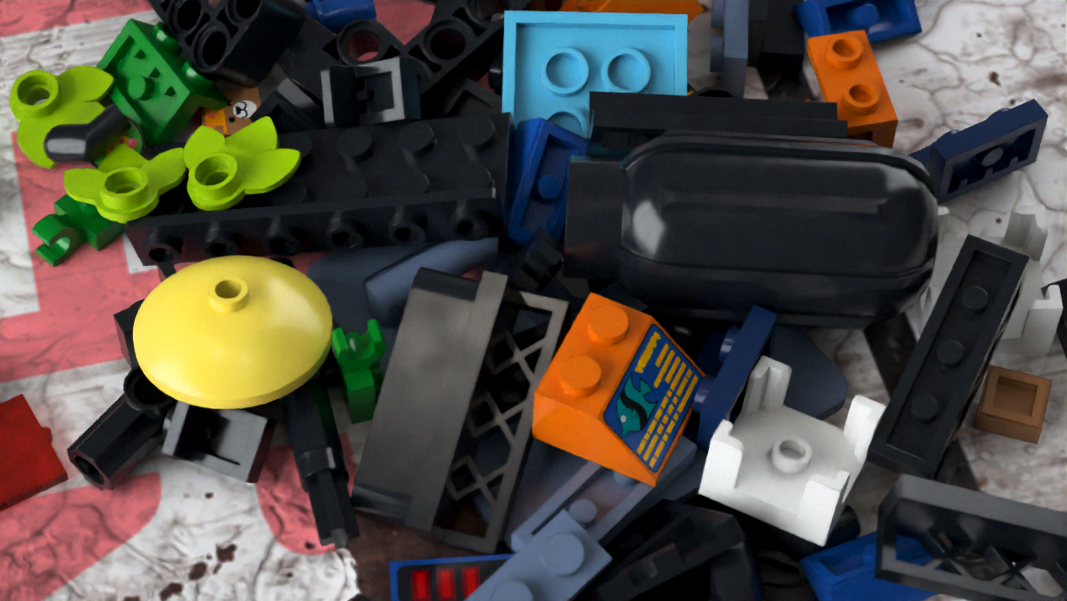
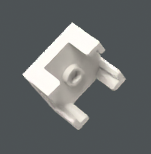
M1044 205L1016 206L1011 211L1005 236L978 237L1030 257L1022 294L995 353H1049L1063 305L1059 285H1050L1045 298L1041 291V288L1044 287L1040 259L1048 236V222ZM938 207L939 241L933 275L928 288L915 304L920 336L966 237H944L950 215L947 207Z
M762 355L750 375L741 413L735 423L732 424L730 421L723 419L712 436L698 493L824 547L869 463L866 461L867 449L887 406L861 395H856L852 400L845 427L842 430L783 405L792 369L786 364Z

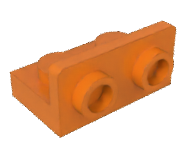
M865 30L809 38L807 52L825 102H837L838 120H847L848 139L868 140L876 143V145L893 149L898 118Z

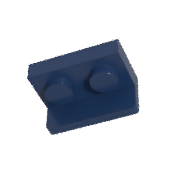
M1032 99L1011 109H999L986 120L961 131L951 130L943 134L931 145L908 154V156L921 162L933 177L938 206L1036 162L1049 115L1035 99Z
M754 305L742 328L732 325L727 333L712 330L694 362L705 374V377L694 398L692 406L694 413L682 434L697 445V449L708 453L712 436L723 419L730 421L732 424L735 423L741 413L748 381L753 369L762 355L769 358L772 356L779 314Z

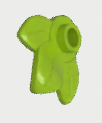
M84 65L75 66L57 76L44 70H32L18 77L11 89L9 106L13 116L20 123L17 132V143L23 154L39 167L54 169L58 163L50 160L44 152L43 142L46 134L50 129L59 124L90 123L105 110L99 101L111 90L115 82L114 78L101 69ZM47 99L45 102L41 104L34 105L39 100Z
M269 116L249 124L226 138L219 131L202 125L189 138L183 150V161L189 170L187 191L193 204L202 210H226L239 203L246 195L266 193L281 186L296 172L302 157L297 150L279 149L278 134Z
M119 143L104 158L97 169L74 168L65 170L64 186L66 193L76 201L95 205L101 216L112 221L126 223L127 221L145 217L155 209L160 195L178 186L186 177L188 168L183 161L184 149L181 147L174 148L148 161L126 144Z

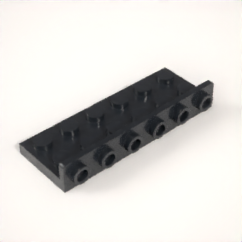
M511 112L277 133L279 149L297 150L302 157L296 172L281 186L266 193L246 195L239 203L226 210L205 211L196 207L188 194V170L186 177L178 186L159 196V202L154 210L145 217L127 221L125 233L143 266H153L170 260L175 265L177 263L201 262L223 256L262 257L278 255L288 257L298 253L334 250L349 252L359 248L395 245L416 246L421 243L456 240L478 241L484 238L509 236L515 125ZM187 142L154 145L152 158L174 148L181 147L184 149Z

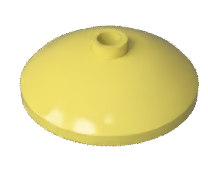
M236 255L212 258L192 264L176 272L150 292L140 306L133 326L135 354L139 366L146 377L158 389L179 401L212 409L253 407L274 401L293 392L319 370L332 344V314L328 301L321 289L306 275L288 265L254 256Z

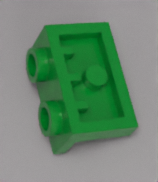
M130 18L96 66V68L107 72L114 78V85L108 92V95L124 115L132 118L140 126L146 144L152 149L157 144L173 143L200 106L218 111L229 102L215 85L217 78L202 73L194 67L163 22H157L156 25Z

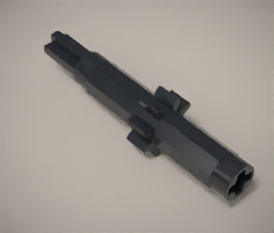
M269 258L295 269L294 263L287 258ZM330 347L324 363L307 382L293 392L267 404L281 400L301 486L308 493L321 546L334 544L335 549H342L349 546L347 540L358 538L360 532L347 485L349 473L327 388L340 386L337 365L332 347Z

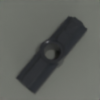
M139 364L132 368L125 377L123 384L124 394L67 449L70 462L82 473L85 480L101 491L103 489L113 491L157 445L164 444V420L170 408L178 402L177 399L158 389L146 377ZM157 401H164L163 403H159V404H156V405H150L151 403H154V402H157Z

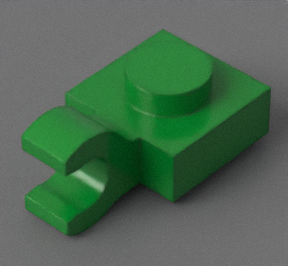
M65 194L54 203L56 214L43 217L32 228L33 234L44 242L36 249L37 255L51 266L56 267L65 262L85 242L97 251H100L125 232L126 223L106 219L99 214L95 205L76 201L68 194Z
M376 319L367 321L368 330L360 337L358 331L344 334L342 327L334 329L331 333L340 388L352 424L373 419L376 409V393L381 392L384 381L379 359L386 352L387 346L380 324Z

